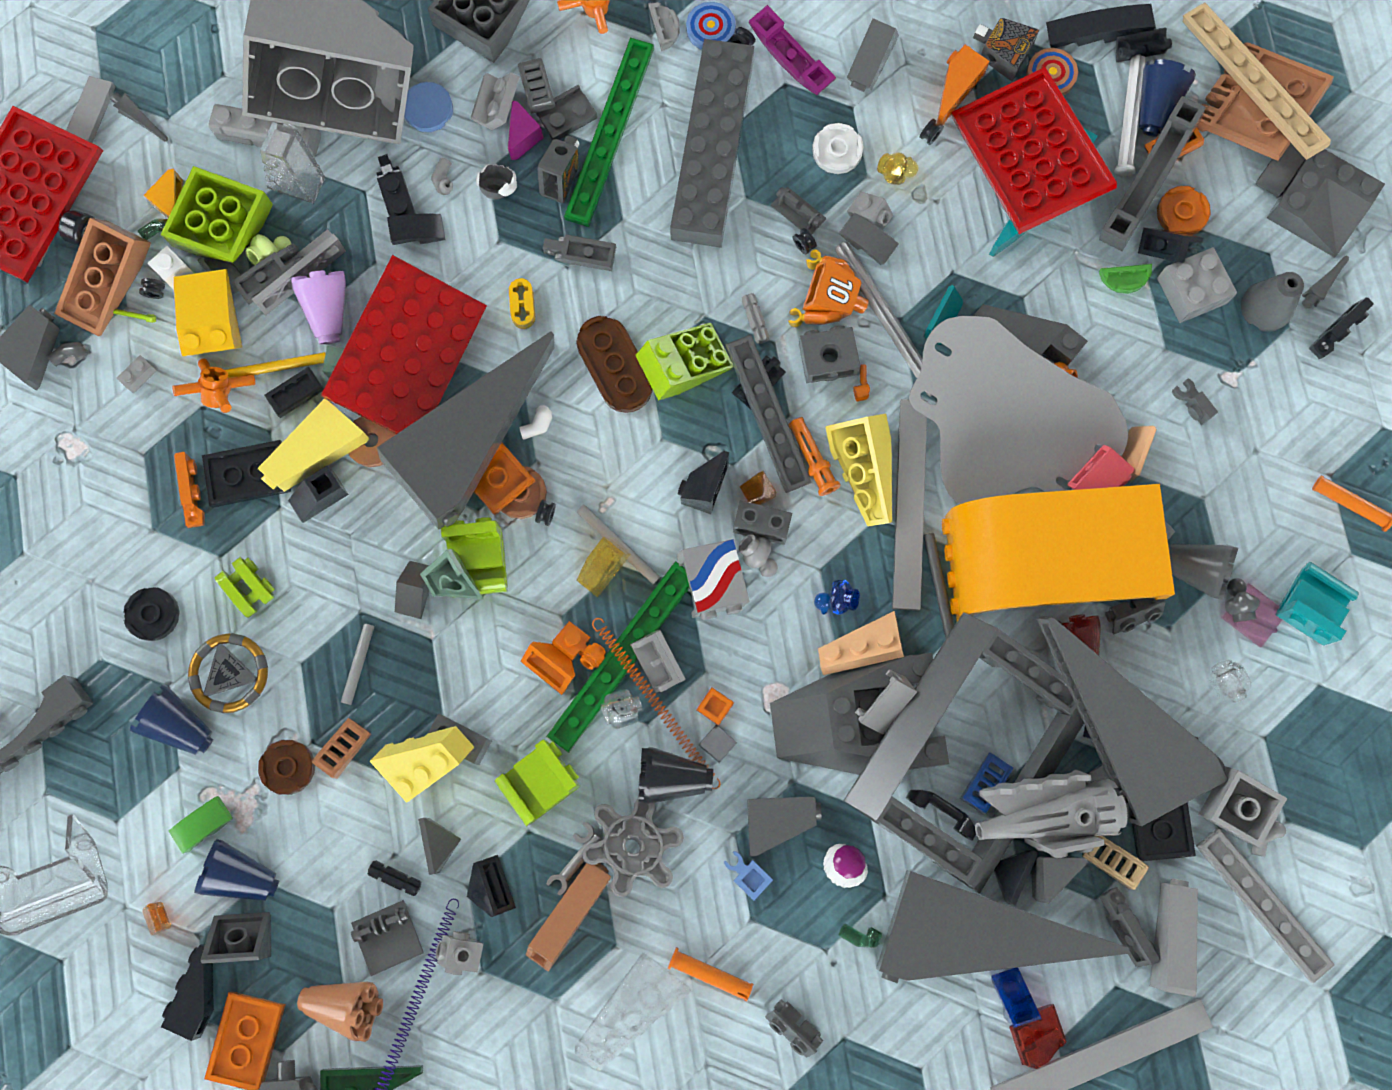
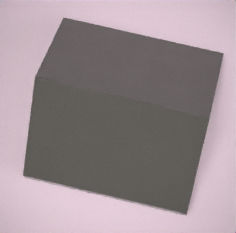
M1037 857L1031 869L1032 897L1038 902L1049 904L1081 871L1088 861L1085 858Z
M270 912L216 915L213 917L201 956L202 964L261 960L271 957Z

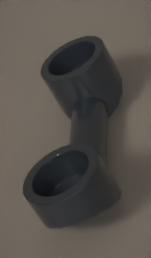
M926 790L909 791L906 796L907 800L924 810L929 803L957 821L953 828L955 831L973 841L976 836L975 826L965 812L934 792Z

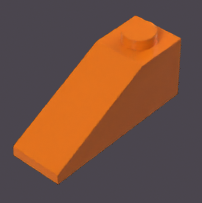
M964 44L959 52L955 50L947 60L949 66L945 77L937 125H944L952 115L951 112L958 108L985 75L990 62L966 44Z

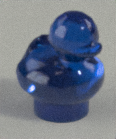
M836 580L831 584L830 595L822 592L817 594L814 599L815 607L821 610L823 615L829 609L838 615L844 614L848 610L854 611L857 609L860 601V592L858 589H853L849 582Z

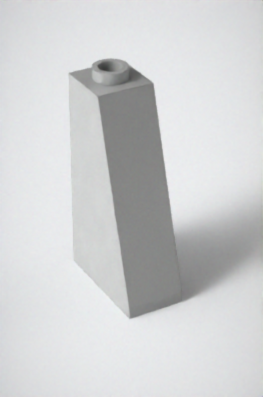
M1171 879V884L1161 883L1154 941L1155 951L1160 960L1152 964L1149 986L1170 993L1196 997L1198 889L1188 887V881Z

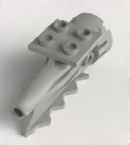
M1074 770L1068 774H1049L1046 778H1027L1018 783H999L995 787L979 790L980 796L1003 815L976 823L975 831L979 840L1024 838L1025 843L1036 847V850L1045 851L1054 858H1062L1068 856V852L1088 853L1092 852L1094 847L1104 846V840L1096 836L1120 835L1122 833L1120 828L1126 827L1127 807L1123 795L1117 796L1114 788H1118L1114 781L1100 779L1086 784L1085 781H1091V775Z

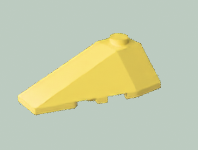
M886 413L825 426L830 452L834 460L839 461L844 471L842 476L845 482L849 481L855 493L854 500L867 526L891 523L892 450Z

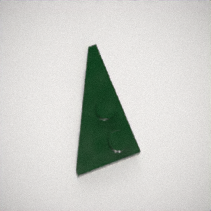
M423 1065L396 1066L395 1069H391L394 1074H388L392 1077L391 1080H387L390 1085L384 1086L388 1090H393L423 1073ZM384 1067L320 1070V1090L386 1089L377 1084V1082L388 1084L379 1077L390 1078L381 1073V1071L393 1072Z

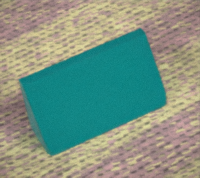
M951 285L948 287L925 331L924 338L927 339L933 329L941 322L957 317L963 305V299L955 286Z

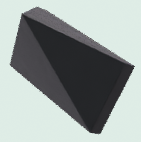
M1027 850L1001 859L996 866L994 873L1005 902L1012 905L1017 904L1038 856L1037 852Z
M498 855L473 863L467 897L490 917L516 908Z

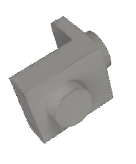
M862 191L847 210L850 217L853 213H857L881 230L884 229L893 216L884 198Z

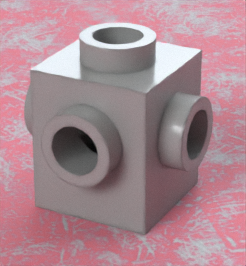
M453 931V936L443 935L442 942H439L436 948L437 964L444 967L446 973L453 975H462V971L478 973L483 943L475 939H469L470 934Z

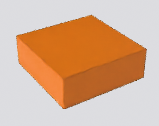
M711 687L696 711L719 726L734 702Z

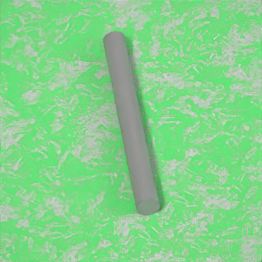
M582 505L577 510V513L653 585L659 581L661 577L585 505Z

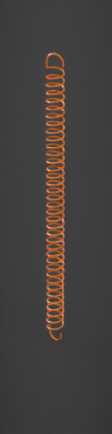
M601 618L594 619L592 622V626L595 629V631H601L599 636H602L604 634L606 636L611 630L601 634L608 626H605L600 630H596V628L594 627V621L597 619H600L603 623L604 621ZM614 634L606 638L604 636L602 640L609 638L605 642V644L611 643L608 648L614 647L611 652L617 651V654L623 648L620 647L614 650L620 643L611 646L617 639H613L612 641L608 642L614 636ZM626 651L618 655L615 654V657L621 655L618 658V661L624 659L621 662V665L627 663L624 666V669L629 668L630 670L635 665L632 664L626 667L632 661V659L624 662L629 657V655L621 658L626 653ZM635 668L631 671H627V673L634 671L630 675V677L636 676L633 679V682L639 680L636 683V686L644 682H647V680L639 683L644 678V676L636 679L641 674V672H638L637 674L633 675L638 670V668ZM650 684L647 685V686H645V687H643V688H642V686H641V687L639 688V690H642V689L646 688V689L642 692V694H645V693L649 692V693L645 696V698L651 697V698L649 699L648 703H650V702L656 700V701L651 705V707L656 706L657 704H659V705L654 709V711H657V710L661 709V710L658 712L657 715H660V714L666 712V713L660 718V719H664V718L668 717V718L663 722V724H665V723L671 721V722L667 725L666 728H669V727H671V726H673V725L676 726V725L678 724V722H676V723L670 725V724L675 720V718H672V719L668 720V719L671 717L672 714H669V715L665 716L669 710H665V711L661 712L666 706L664 705V706L658 708V707L662 704V702H663V701H660V702L656 703V702L659 700L660 697H657V698L651 700V699L656 695V693H654V694L648 696V695L653 691V689H650V690L646 691V690L650 687ZM677 727V728H675V729H673V730H672V729L670 730V732H672V731L678 729V730L673 734V736H676V735L680 734V735L676 738V741L679 740V739H681V738H683V737H684V739L687 737V735H684V736L680 737V736L684 733V731H681V732L677 733V732L681 729V727ZM688 739V740H686V741H684V742H682V743H681V742L679 743V745H681V744L687 742V743L682 747V749H684V748L690 746V747L685 751V753H688V752H690V751H692V750H693V752H694V751L696 750V748H693V749L689 750V749L693 746V743L687 745V744L690 742V739ZM696 752V753H694V754H692V755L690 754L688 757H691V756L697 754V755L692 759V761H695V760L699 759V760L697 761V762H699V761L702 759L703 756H700V757L696 758V757L699 755V753H700V752ZM718 778L717 780L719 781V786L716 788L712 787V789H717L720 787V780Z

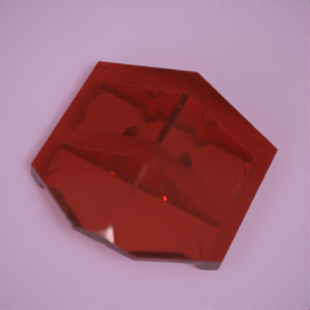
M1048 1004L1018 1014L1009 1026L1022 1065L1038 1069L1048 1063L1057 1050L1067 1042L1054 1004Z

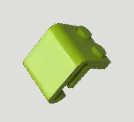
M482 517L475 519V523L466 524L462 520H457L452 525L441 528V537L446 541L447 550L452 549L458 553L481 594L508 591L503 533L496 520L492 521V518Z
M545 739L541 740L535 745V750L513 765L514 768L506 774L502 773L494 780L526 827L580 788L576 780L579 778L578 774L570 764L566 766L561 760L560 756L563 754L554 741L549 743Z

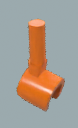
M865 364L860 365L861 385L853 387L857 402L869 398L870 387L867 383Z

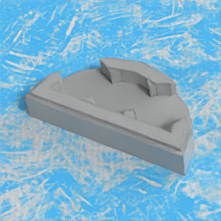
M648 3L662 52L670 48L677 41L680 33L679 18L673 9L670 10L668 7L661 6V3Z

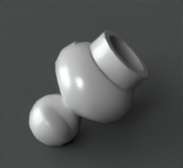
M752 534L746 536L738 548L739 552L743 554L745 564L751 568H759L762 576L771 577L775 575L778 569L777 563L773 559L768 558L771 552L770 540L764 537H755Z

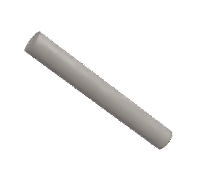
M363 625L341 703L352 705L375 626Z

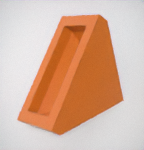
M532 642L520 661L561 695L565 693L575 677L572 660L549 643Z

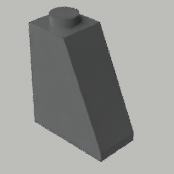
M872 18L847 75V79L852 82L851 87L862 92L866 88L873 89L899 37L896 28Z
M29 305L0 336V363L25 384L37 391L42 383L49 362L47 356L53 351L60 328L52 322L55 317L45 309L41 308L38 311Z
M815 797L747 799L750 856H757L816 826L817 820L821 819V803H816Z

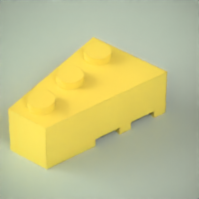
M454 726L428 733L426 736L417 739L413 737L398 744H386L370 762L407 803L458 766L472 751L474 746Z

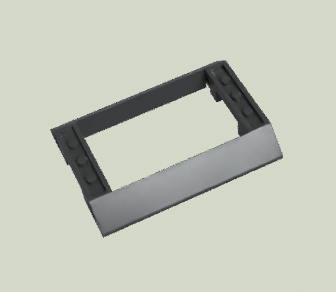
M962 613L915 687L917 693L894 720L843 801L888 832L900 837L933 860V863L980 894L1014 838L978 840L973 850L970 851L892 796L979 658L991 667L1002 668L1038 694L1036 699L1047 707L1055 708L1062 713L1056 714L1014 783L1021 782L1027 778H1046L1049 774H1054L1084 722L1062 674L998 628L967 613ZM997 810L993 818L1003 814Z

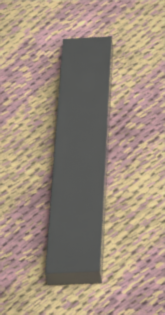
M750 334L725 345L785 493L812 483L752 335Z

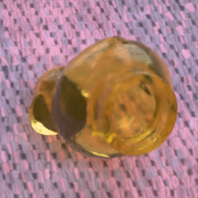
M885 153L878 162L877 171L883 174L887 183L900 185L905 182V177L911 178L918 173V164L912 160V157H906L903 153Z

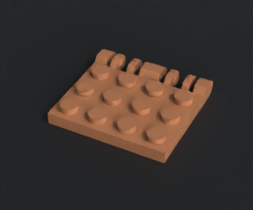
M1244 43L1247 49L1310 116L1332 84L1334 76L1254 44ZM1224 70V74L1219 77L1211 92L1205 98V101L1211 106L1202 104L1206 108L1197 125L1198 130L1201 132L1209 131L1279 161L1291 142L1231 75Z

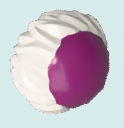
M836 844L829 848L824 857L825 873L832 883H835L837 886L851 888L858 886L866 879L868 873L867 864L860 849L846 844Z

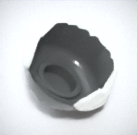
M487 164L481 172H478L476 177V183L481 193L490 199H503L512 194L517 188L515 171H512L509 167L504 168L503 165Z

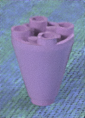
M323 270L313 271L309 273L310 278H307V276L291 278L293 291L320 345L340 342L339 335H342L346 287L344 271L328 273L329 275H326Z

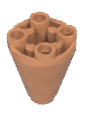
M373 982L318 985L302 989L298 997L297 1007L308 1017L352 1041L366 1042L371 1036L375 1017L379 1016L382 1012L383 999L378 998L377 987Z

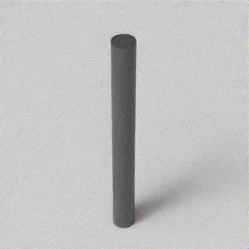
M934 533L924 535L946 639L952 631L954 623Z

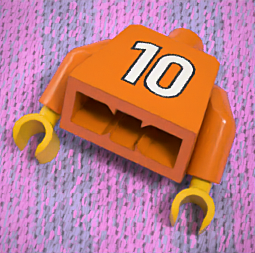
M812 250L810 257L816 260L806 259L807 267L815 270L803 306V310L806 312L802 314L797 308L791 309L789 311L790 315H798L799 318L795 321L788 320L789 325L799 327L803 321H805V324L812 325L835 323L851 315L853 310L863 314L867 309L869 300L858 295L861 280L855 276L848 263L843 259L827 255L821 257V253L818 250Z

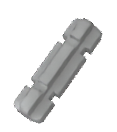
M754 293L744 295L742 303L744 309H746L751 330L754 332V339L757 344L769 341V334L767 328H765L760 307L757 306L756 296Z

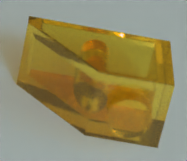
M603 537L587 557L576 581L596 597H599L631 554L612 539Z

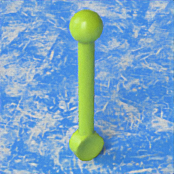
M114 309L113 314L143 319L150 323L156 322V315L154 314L145 315Z

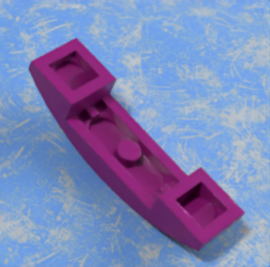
M768 5L749 20L753 31L770 54L806 89L818 95L836 79L834 74L820 60L815 61L785 30L784 21Z

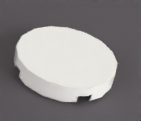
M835 123L825 126L823 130L817 133L814 138L812 152L814 160L820 168L829 173L841 174L849 172L861 161L864 146L862 137L854 131V128L846 124Z

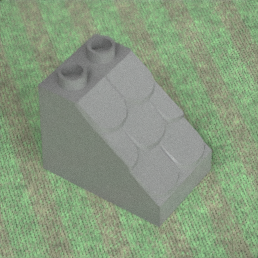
M250 0L243 35L242 116L400 144L414 45L407 41L396 29L379 18V12L363 0Z

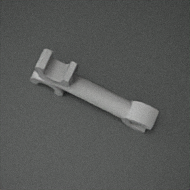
M587 822L582 824L588 829V835L585 838L580 837L577 833L573 835L577 842L585 844L560 874L552 875L547 880L546 884L548 886L554 880L562 882V888L558 891V895H562L567 891L568 880L583 864V849L588 844L602 841L594 833L592 825Z

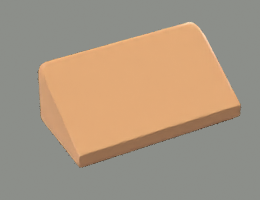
M1137 426L1129 429L1127 446L1121 457L1135 469L1131 473L1130 482L1141 473L1157 430L1155 426Z

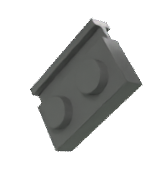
M579 85L555 97V108L536 112L552 140H560L597 119L596 111L581 91Z

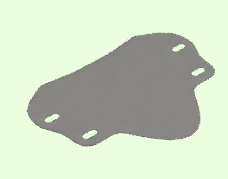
M979 316L949 318L938 324L927 338L924 345L922 368L912 386L909 400L915 410L934 421L940 429L942 479L948 494L957 503L963 504L982 498L1012 495L1029 487H1037L1045 492L1066 491L1056 484V478L1062 477L1070 482L1097 453L1094 451L1095 445H1106L1115 450L1120 456L1123 455L1127 446L1128 430L1126 420L1114 397L1109 392L1072 376L1024 345L997 320ZM942 343L950 348L952 351L951 355L947 357L935 349V344ZM926 391L935 396L937 403L935 405L929 404L921 398V393Z

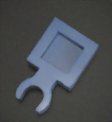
M733 851L732 853L738 858V863L735 866H731L727 861H724V864L729 870H734L739 874L733 881L749 897L755 900L773 879L753 860L746 866L741 855Z

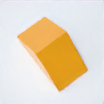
M168 169L144 194V197L152 206L169 218L183 188V179L175 169Z

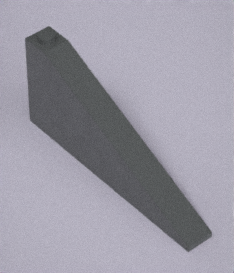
M551 331L377 447L381 462L438 530L455 523L467 505L554 350V334Z
M1044 616L1037 618L1107 775L1118 786L1114 790L1117 796L1123 795L1127 807V819L1130 823L1143 826L1228 781L1224 773V763L1215 753L1055 618Z
M907 870L876 969L883 972L882 978L898 983L899 978L910 981L1128 954L1130 948Z

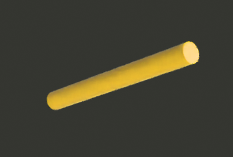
M326 352L225 370L228 373V378L310 366L324 363Z

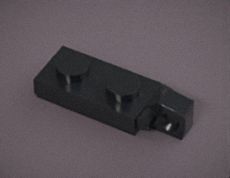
M388 154L379 156L378 160L382 171L376 173L377 181L389 217L416 214L399 166L392 167Z
M1368 297L1354 303L1309 347V350L1318 359L1334 351V342L1343 340L1351 333L1349 328L1353 324L1358 325L1369 316L1367 311L1374 303Z

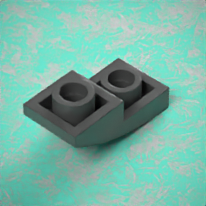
M857 213L852 214L838 233L857 250L862 249L880 265L886 263L899 245L887 233Z

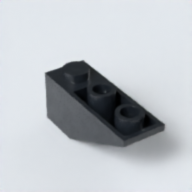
M205 944L195 947L188 959L190 966L186 974L179 978L175 986L177 993L173 1002L170 1001L162 1014V1017L165 1019L161 1028L190 1041L201 1038L214 1011L213 963H201Z

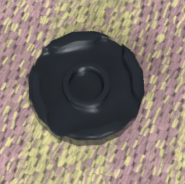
M161 588L140 589L131 595L124 605V624L132 635L141 640L156 641L163 639L173 632L178 623L180 614L178 603L172 594Z

